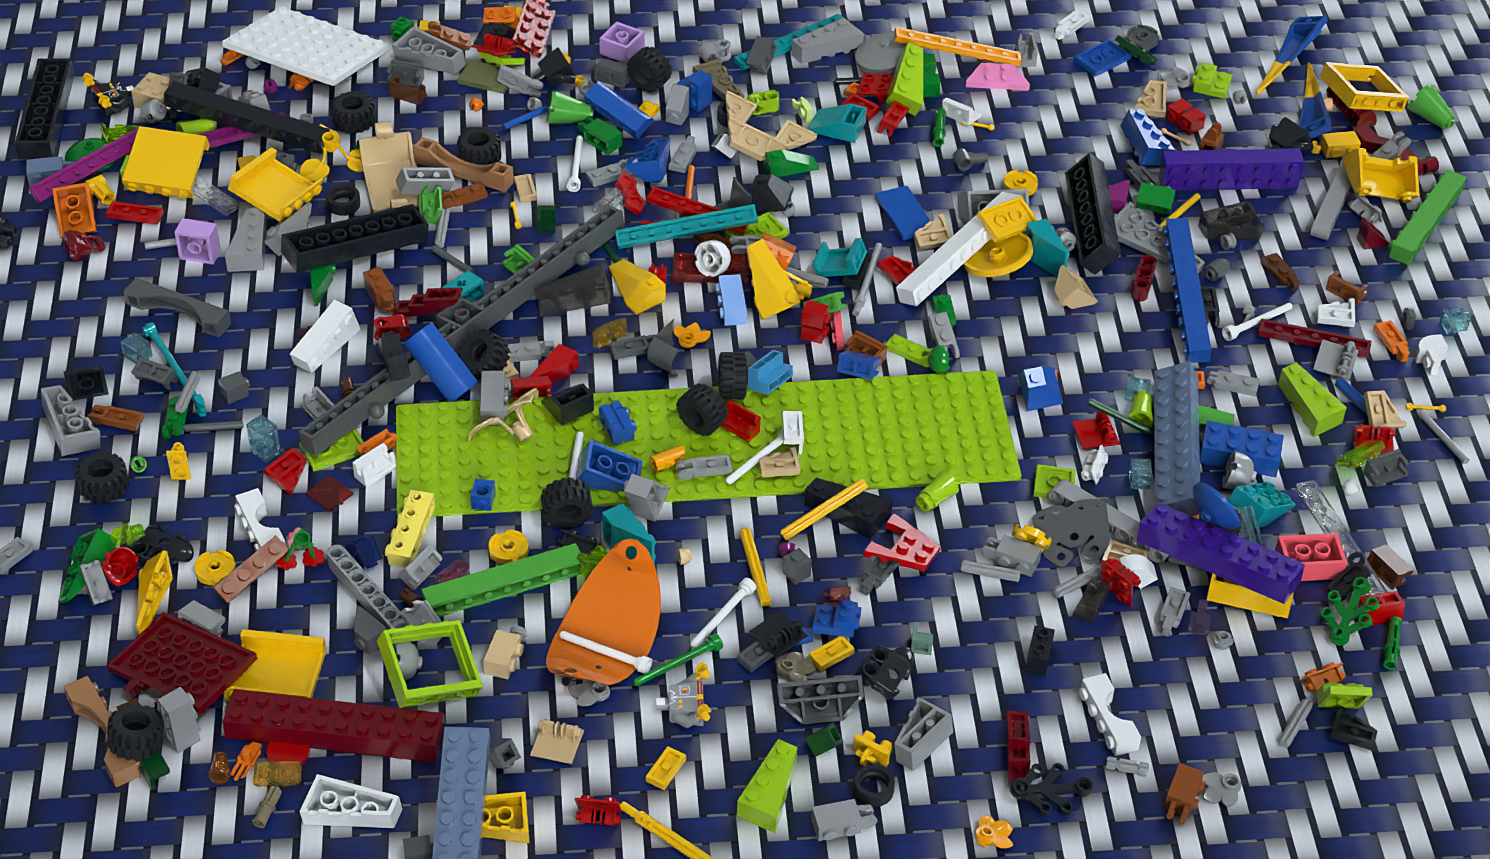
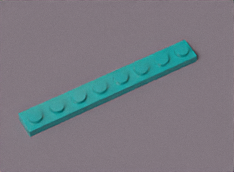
M838 13L774 40L777 50L773 58L791 51L793 39L844 17ZM750 51L734 57V63L743 71L751 68L746 65Z
M755 204L615 230L618 249L754 224L758 223Z

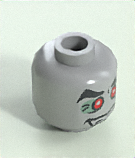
M153 99L141 106L140 114L144 121L154 124L165 118L166 109L161 101Z
M1061 227L1056 229L1055 232L1061 237L1065 248L1067 247L1069 252L1072 251L1076 245V237L1067 228Z

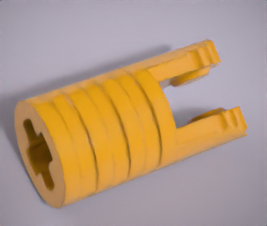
M677 446L650 456L649 460L652 469L655 472H659L676 465L681 460L683 461L685 447Z

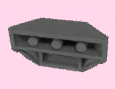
M862 675L777 683L779 705L801 725L844 721L864 697Z

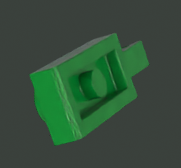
M932 296L935 314L947 312L953 329V325H956V316L951 296Z

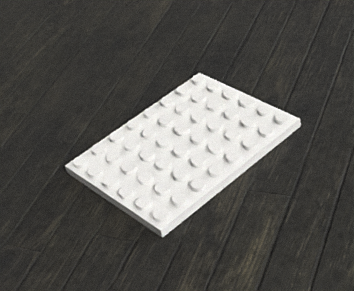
M279 7L223 40L224 48L331 86L341 82L389 51V44L384 43L382 40L358 34L353 30L329 24L327 21L303 15L286 7Z

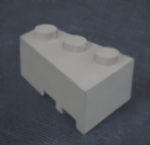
M632 474L630 479L626 480L623 490L634 515L656 522L670 487Z
M918 697L913 711L909 714L906 725L903 726L894 743L896 762L912 771L916 769L953 733L952 714Z

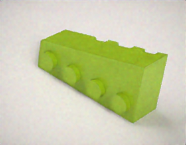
M908 42L900 53L886 103L892 105L894 101H897L909 107L908 113L916 116L923 106V48Z
M780 739L776 741L738 799L737 817L776 834L797 763L796 746Z

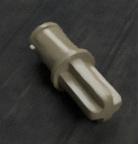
M271 786L264 800L260 801V808L252 820L256 827L264 828L271 813L275 812V805L282 793L278 786Z

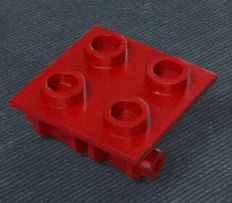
M490 33L485 34L483 37L485 44L471 45L478 52H491L492 56L497 57L516 52V50H512L515 45L512 39Z
M863 74L856 94L877 95L880 103L886 102L894 74Z
M1101 411L1097 412L1096 419L1072 422L1083 450L1099 448L1100 445H1103V447L1120 445L1109 417Z
M1356 425V428H1354L1356 456L1374 458L1394 451L1393 437L1395 436V429H1392V427H1382L1380 430V426H1377L1375 430L1374 425Z
M1109 557L1106 561L1102 559V587L1106 591L1112 592L1120 602L1126 603L1131 607L1133 586L1138 587L1140 585V577L1134 572H1130V569L1126 568L1116 558Z
M581 795V798H575L578 810H581V812H576V820L580 821V823L591 824L594 811L593 824H596L597 812H600V825L603 824L604 812V825L615 826L620 824L621 815H617V813L622 814L620 803L615 798L603 797V800H597L589 795Z

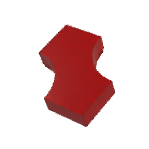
M622 172L615 186L624 197V207L638 216L646 202L637 190V181L625 172Z

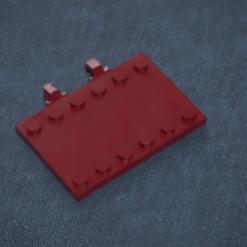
M163 612L106 666L109 672L129 680L128 684L123 688L127 698L133 700V697L140 695L141 690L145 691L146 689L163 697L181 687L185 693L189 692L195 701L193 708L196 712L202 714L258 657L255 652ZM154 702L155 708L157 710V702Z

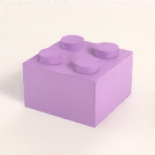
M620 22L614 23L599 38L600 54L625 64L641 48L645 47V31Z
M182 218L175 230L179 259L214 265L221 252L217 224Z

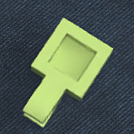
M800 97V102L792 99V106L798 109L800 118H803L806 124L811 123L813 120V108L804 97Z

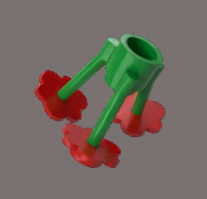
M298 527L295 528L294 532L288 534V546L290 547L288 553L275 564L278 567H283L284 570L294 569L297 566L296 556L292 554L294 549L297 551L308 549V551L303 552L304 558L302 562L306 566L316 567L317 564H322L325 561L324 552L321 549L318 550L317 547H313L314 544L310 542L309 533Z

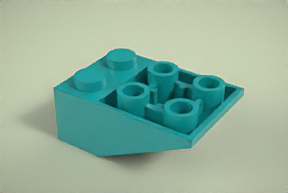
M845 104L820 109L815 114L808 130L816 134L855 143L866 124L867 107Z
M1047 219L1027 223L1026 235L1031 239L1033 245V255L1030 261L1058 277L1060 267L1062 265L1067 267V259L1069 258L1068 248H1065L1061 237L1056 234L1053 225Z
M1270 482L1236 486L1228 500L1231 505L1241 511L1240 515L1253 528L1265 527L1296 505L1287 494L1278 491L1276 486Z
M622 503L602 512L603 540L610 549L624 539L638 540L648 549L655 565L656 541L653 535L648 534L642 522L637 521L632 510L627 509ZM630 546L626 549V556L628 559H634L637 555V550L634 546Z

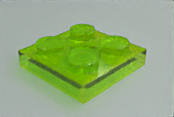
M1367 441L1335 459L1338 466H1346V468L1354 466V468H1357L1365 463V459L1379 456L1381 454L1380 451L1386 447L1383 441Z

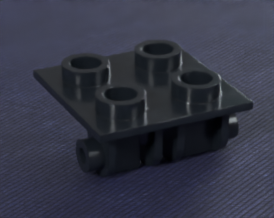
M781 610L749 631L775 657H778L808 637L802 630L804 627L802 621H792Z

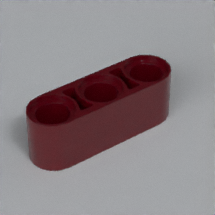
M1144 255L1140 260L1132 290V298L1136 301L1142 302L1148 298L1157 264L1156 257L1152 255Z

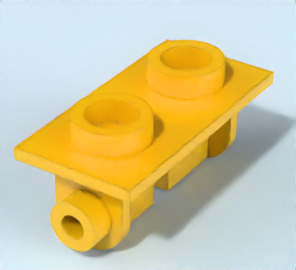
M177 442L171 451H166L171 479L191 480L187 453L184 451V446Z

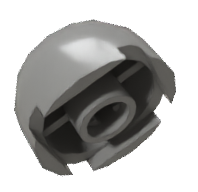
M1232 452L1225 467L1227 471L1226 476L1223 475L1222 487L1234 490L1236 486L1249 485L1250 482L1253 483L1257 472L1254 471L1252 459L1243 453Z
M410 642L392 644L404 680H410L416 674L417 669H421L422 657L419 656L416 646Z

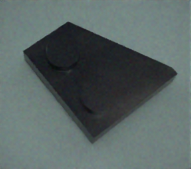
M1339 705L1330 738L1372 751L1378 730L1365 724L1357 716L1352 718L1345 713L1346 708Z

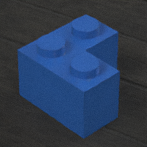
M699 70L676 83L689 87V107L699 112L712 104V76L704 71Z

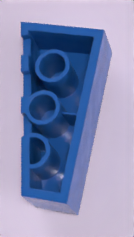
M1129 109L1120 126L1126 138L1130 139V146L1135 148L1134 154L1140 158L1139 164L1161 166L1163 151H1175L1170 141L1162 135V132L1156 128L1154 122L1145 115L1146 113L1143 110Z

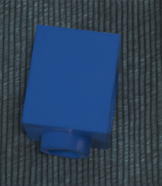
M475 478L471 492V507L475 510L491 511L496 496L495 481Z

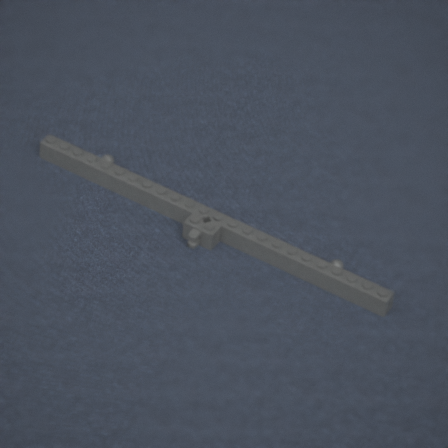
M610 205L476 303L461 297L457 303L438 310L439 313L436 315L438 331L457 353L460 350V345L463 344V339H466L469 333L473 334L474 330L480 331V329L488 330L575 264L586 266L590 262V253L615 236V230L624 229L622 210ZM408 351L406 356L411 373L410 378L391 382L387 368L382 370L299 431L303 450L317 456L370 416L374 419L382 418L385 413L384 406L427 375L426 372Z

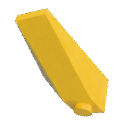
M761 239L748 245L749 268L752 271L753 278L751 282L755 292L754 303L761 319L763 320L800 303L794 286L764 240Z
M625 259L609 266L614 281L619 287V292L624 298L625 305L635 315L666 301V284L655 274Z
M162 551L149 559L144 568H141L139 571L136 620L138 635L152 623L173 580L167 551Z

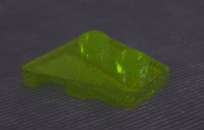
M100 124L101 132L106 142H113L138 128L137 125L117 124L115 128H106V124Z

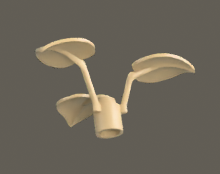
M535 388L528 391L514 401L506 410L507 414L515 410L519 420L512 424L513 429L498 417H492L476 425L469 433L468 441L478 430L496 422L510 431L512 435L516 434L520 442L531 437L533 432L525 420L521 407L532 402L533 399H538V390Z

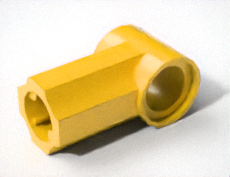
M102 174L84 182H88L92 195H95L102 204L110 205L116 199L115 193L109 188Z

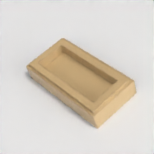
M531 174L513 176L520 203L536 201L537 193Z

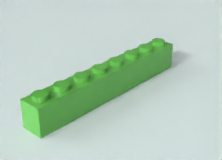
M1447 170L1444 175L1439 177L1437 184L1433 185L1431 192L1426 194L1424 202L1419 204L1417 212L1414 211L1410 221H1406L1403 231L1400 230L1396 240H1392L1389 246V250H1391L1390 258L1410 265L1463 192L1467 177Z
M576 543L423 588L421 589L423 601L427 600L437 616L441 617L584 574V558Z

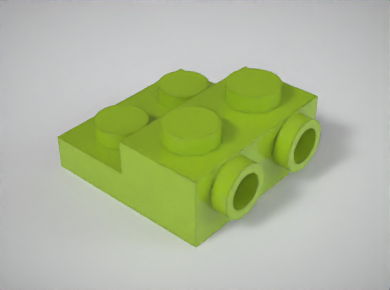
M1201 62L1200 66H1196L1195 75L1192 78L1193 92L1226 99L1233 74L1218 72L1216 65Z
M1327 682L1317 690L1318 707L1339 708L1340 705L1344 708L1359 709L1373 696L1372 687H1364V685L1355 683L1343 685Z

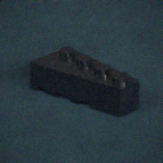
M816 477L805 488L804 505L814 509L847 488V486ZM863 491L825 516L871 539L891 517L893 500Z

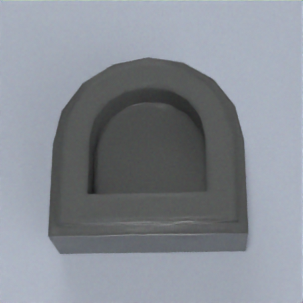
M1412 307L1404 308L1402 314L1406 330L1413 329L1416 319L1415 311Z

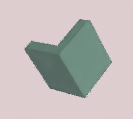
M914 622L911 644L912 652L915 654L931 655L933 634L917 632L918 622Z

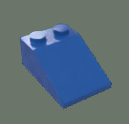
M589 440L580 452L576 479L585 482L591 489L624 492L626 480H629L632 474L641 475L643 461Z

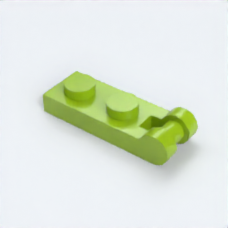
M894 334L885 344L887 345V351L926 368L930 367L928 356L933 348H926L897 334Z

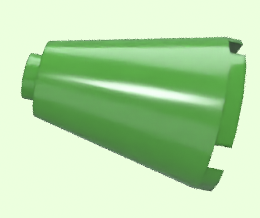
M1432 84L1431 86L1423 87L1416 94V100L1410 101L1408 109L1411 112L1442 129H1449L1455 123V116Z
M552 90L547 123L585 122L587 117L593 118L594 109H591V105Z

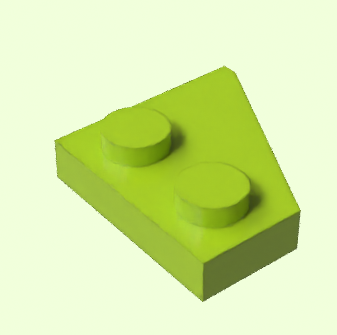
M491 52L479 53V57L485 59V62L496 63L498 67L502 65H524L525 58L522 57L511 58V55L497 57L492 56Z

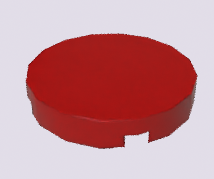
M270 741L266 749L268 762L279 770L297 769L308 760L310 747L308 745Z

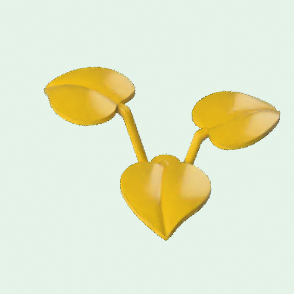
M330 129V132H326L322 136L324 145L322 161L320 162L318 159L306 160L300 168V175L311 182H316L320 178L324 179L330 171L329 166L324 164L327 151L334 152L337 148L348 159L347 166L349 169L362 172L360 150H352L350 156H348L339 143L340 135Z

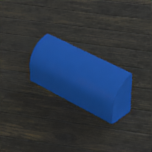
M602 82L593 85L584 95L586 104L591 105L594 110L635 139H638L654 122L652 117Z
M432 322L404 343L405 347L448 402L455 401L478 383L477 379Z

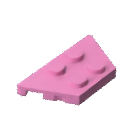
M989 62L981 63L966 80V87L1029 90L1030 83L1014 64Z

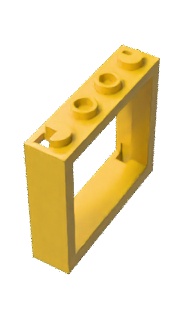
M1326 62L1319 76L1352 109L1403 112L1409 99L1378 66ZM1347 80L1371 82L1380 92L1357 91Z

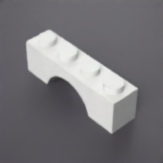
M259 489L236 495L237 504L234 505L237 516L241 515L242 526L244 529H248L247 534L250 542L255 543V551L259 550L275 535L286 546L279 528H269L259 523L267 515L265 501Z
M1104 673L1083 679L1082 686L1079 689L1080 697L1086 702L1090 716L1096 720L1098 731L1103 733L1107 747L1112 750L1115 756L1139 750L1141 736L1133 721L1119 719L1110 713L1107 708L1112 702L1114 687L1107 674Z

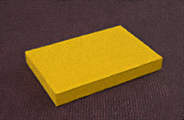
M1021 196L977 213V217L995 243L1025 232L1027 223L1038 221Z

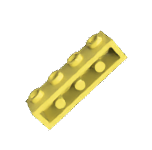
M411 490L409 496L405 497L404 509L397 518V527L392 530L391 543L387 544L385 549V556L388 558L389 565L405 568L417 556L436 506L433 493Z

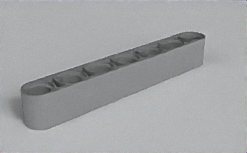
M1342 161L1315 218L1310 236L1328 240L1352 185Z
M1060 480L1048 493L1050 500L1054 504L1064 507H1070L1079 500L1098 499L1067 480ZM1107 504L1109 533L1112 538L1123 544L1149 551L1148 559L1155 563H1162L1169 556L1136 541L1140 522Z
M333 545L328 548L329 568L370 615L387 627V630L390 627L396 629L409 625L398 608L343 546Z

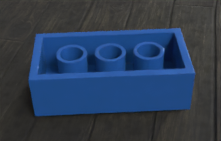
M1207 421L1200 464L1225 468L1231 453L1237 451L1252 459L1254 471L1257 474L1276 478L1284 435Z

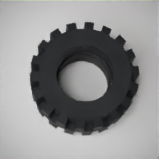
M649 46L641 48L627 62L628 76L631 78L632 83L637 88H641L642 91L646 90L648 93L655 92L671 78L672 71L670 70L669 60L666 59L660 50H655L654 47L649 48Z
M358 91L340 94V96L335 97V100L332 101L333 124L340 131L353 134L361 133L374 125L375 109L370 95Z
M481 127L468 129L458 137L459 159L478 165L493 164L501 160V143L497 132Z
M480 329V331L474 330L473 334L469 333L468 337L463 339V344L459 347L461 351L458 353V356L473 376L482 379V371H503V368L507 367L508 364L506 362L510 359L508 355L510 349L502 337L489 330ZM488 348L486 356L481 360L483 352Z
M721 352L719 355L718 391L723 400H744L746 396L747 359L744 352Z
M699 383L692 386L676 403L677 412L685 426L701 436L711 435L728 418L727 405L724 403L723 398L720 397L717 391H714L713 388L705 384L701 385Z
M98 452V454L89 455L90 457L88 458L85 457L82 459L83 462H79L78 468L75 471L80 494L84 496L85 500H90L91 503L98 502L99 504H103V502L110 503L112 500L119 499V496H123L125 491L128 490L129 478L126 465L117 454L111 455V452Z
M571 477L569 479L561 478V480H554L552 484L549 483L542 490L541 503L545 521L551 526H556L559 529L575 528L577 525H582L584 521L590 519L593 513V504L589 487L585 482H581L580 479L574 480Z
M130 704L127 707L118 708V711L112 712V716L108 718V748L111 749L113 754H117V757H124L125 760L135 759V761H138L142 758L148 759L150 755H156L163 745L164 719H162L160 713H157L156 709H150V706L147 705L141 706V704H136L132 706Z

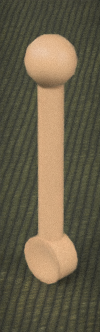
M1166 128L1160 130L1163 135L1167 134L1185 143L1186 146L1192 145L1191 140H1185L1168 132Z

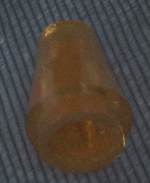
M218 752L214 755L209 770V777L215 784H224L230 778L231 772L227 755L223 752Z

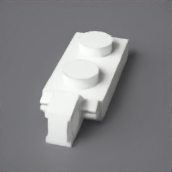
M1075 10L1058 22L1054 38L1060 40L1065 35L1072 34L1086 24L1090 16Z

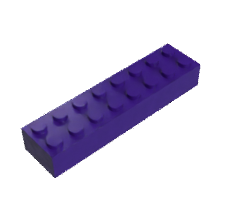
M1300 148L1163 151L1159 181L1161 187L1168 186L1176 191L1298 188L1304 160Z
M1157 502L1139 523L1136 541L1285 604L1301 583L1305 567L1304 563L1244 539L1239 535L1232 534L1220 527L1213 526L1203 520L1189 516L1184 512L1170 508L1165 504Z

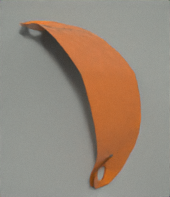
M629 538L617 543L588 576L569 607L548 650L546 665L550 672L558 675H569L577 679H591L601 684L611 685L626 679L637 670L634 665L561 639L559 634L562 631L636 658L639 656L647 657L658 629L661 611V591L658 575L650 553L638 540ZM630 546H634L637 550V555L634 559H628L626 556V549Z

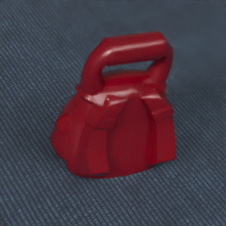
M73 230L63 233L65 251L67 256L74 262L88 257L91 252H102L106 249L101 237L82 234ZM92 240L96 242L98 247L93 246Z

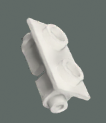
M1100 445L1099 450L1094 449L1090 451L1086 461L1087 465H1084L1081 472L1083 480H1094L1095 485L1098 484L1100 477L1103 475L1105 464L1108 463V454L1104 451L1103 445Z

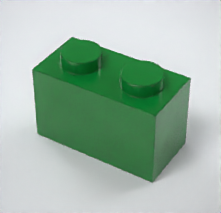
M1150 182L1141 183L1136 200V208L1170 215L1176 190L1168 186H1156Z

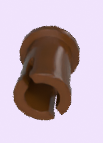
M346 377L341 380L342 395L345 398L356 389L354 388L352 378Z
M408 588L403 589L407 594L402 590L399 593V598L407 603L409 608L414 607L413 601H423L421 596H416Z

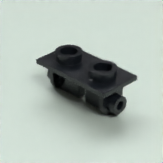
M561 529L564 537H560L558 540L560 548L576 543L582 556L589 559L591 557L595 558L597 554L595 549L601 551L595 538L590 536L585 538L574 530L569 529L566 531Z

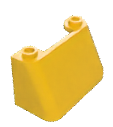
M1357 148L1342 157L1345 172L1354 192L1359 196L1370 195L1402 200L1404 203L1412 202L1413 199L1420 196L1417 157L1408 156V160L1405 161L1400 160L1398 157L1394 160L1369 157L1364 148Z

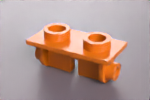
M516 7L484 8L483 23H515V21H518Z
M294 73L290 78L291 82L288 88L294 86L296 91H302L315 79Z
M386 428L356 447L361 457L382 443L389 450L396 446L397 435L394 432L389 433Z
M1334 662L1328 663L1319 671L1316 668L1304 673L1305 677L1299 682L1306 681V690L1311 692L1317 691L1325 683V679L1327 682L1340 683L1345 679V673L1339 669L1343 662L1336 665Z

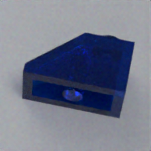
M374 536L363 537L345 545L351 556L361 567L371 568L378 565V560L383 559Z

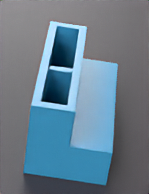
M772 350L748 368V389L768 395L793 376V366L783 363V352Z

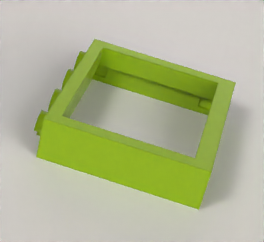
M445 620L434 624L427 622L419 626L407 625L396 629L390 627L389 630H383L377 639L399 708L476 697L483 688L460 620ZM449 636L465 682L408 690L392 644Z

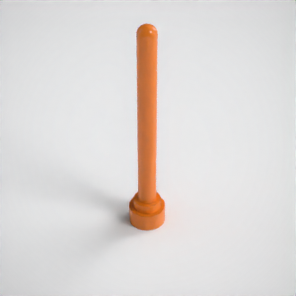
M693 165L688 167L685 197L692 199L695 172ZM679 213V218L688 217Z

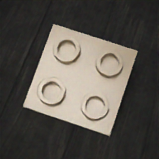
M544 719V721L540 720L538 724L540 730L530 756L572 764L584 730L578 728V725H566L564 722L560 725L559 721L554 724L553 721H548L547 719Z

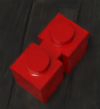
M1183 98L1168 105L1166 120L1175 126L1179 125V129L1189 136L1204 128L1206 114L1197 108H1193V105Z
M807 300L802 311L801 339L822 344L824 338L828 337L830 332L828 324L831 318V313H828L829 305Z

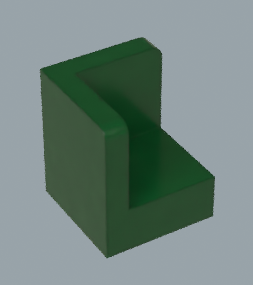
M538 205V233H554L556 228L555 205Z
M834 723L813 732L805 738L814 756H819L843 742Z
M157 752L154 756L150 755L148 759L139 760L141 773L151 791L156 789L154 780L169 774L170 769L160 752Z

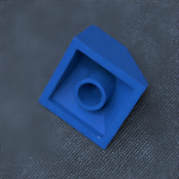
M1041 366L1026 369L1018 375L1027 411L1063 404L1054 367Z

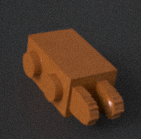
M1214 122L1201 139L1199 150H1222L1225 134L1221 133L1222 125L1219 122Z
M381 267L364 271L365 289L378 310L384 309L387 313H392L395 309L394 289Z
M1179 763L1166 797L1164 809L1168 810L1166 819L1171 820L1176 812L1181 814L1179 823L1185 824L1192 809H1197L1200 797H1197L1198 793H1203L1206 781H1203L1204 771Z

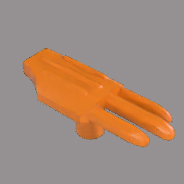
M230 50L223 54L220 63L226 66L244 54Z
M252 741V743L243 747L237 757L238 761L231 771L233 776L241 765L234 777V781H237L240 776L243 779L261 754L262 744Z

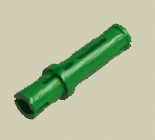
M943 108L937 109L935 113L933 144L936 147H941L944 144V137L946 136V110Z
M1396 616L1391 617L1389 620L1387 643L1383 649L1385 654L1383 666L1388 670H1393L1397 667V656L1400 655L1399 641L1402 619Z

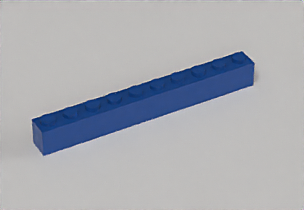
M1188 218L1166 219V226H1163L1162 233L1163 237H1166L1165 249H1168L1167 262H1170L1169 275L1173 276L1171 278V287L1175 288L1173 298L1174 301H1177L1176 315H1179L1178 328L1182 329L1180 340L1184 342L1183 355H1186L1187 362H1210L1212 349Z

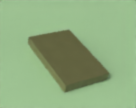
M470 60L458 77V84L502 94L508 89V86L497 82L500 67Z

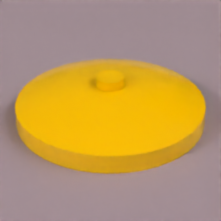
M1023 233L996 243L991 238L963 266L967 272L979 277H996L1011 273L1024 266L1033 255L1031 239Z

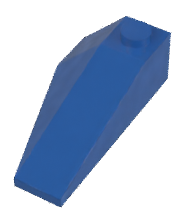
M671 138L653 139L644 146L645 150L638 151L635 158L630 157L625 164L626 169L645 182H661L666 174Z

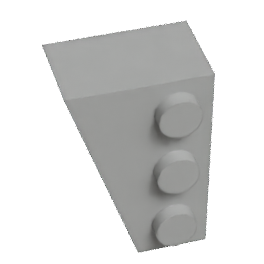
M181 687L157 699V711L162 715V719H164L163 736L177 753L201 741L199 736L201 729L196 721L198 715L193 708L195 701L189 692L185 693Z

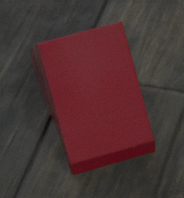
M1364 217L1361 220L1357 240L1362 248L1365 250L1388 246L1389 242L1384 234Z

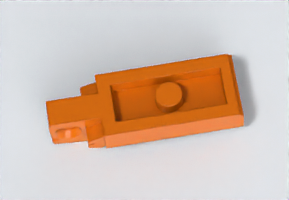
M1390 320L1374 324L1373 329L1392 354H1396L1400 362L1408 361V355L1410 354L1408 342L1394 323Z

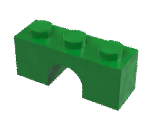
M923 54V97H939L940 79L939 74H936L935 54Z

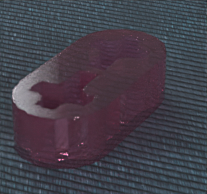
M464 560L454 561L438 573L436 584L467 576L469 574L468 563Z

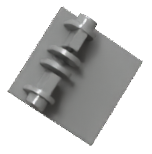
M1322 340L1313 370L1350 380L1359 350H1356L1355 343L1351 341L1343 346Z

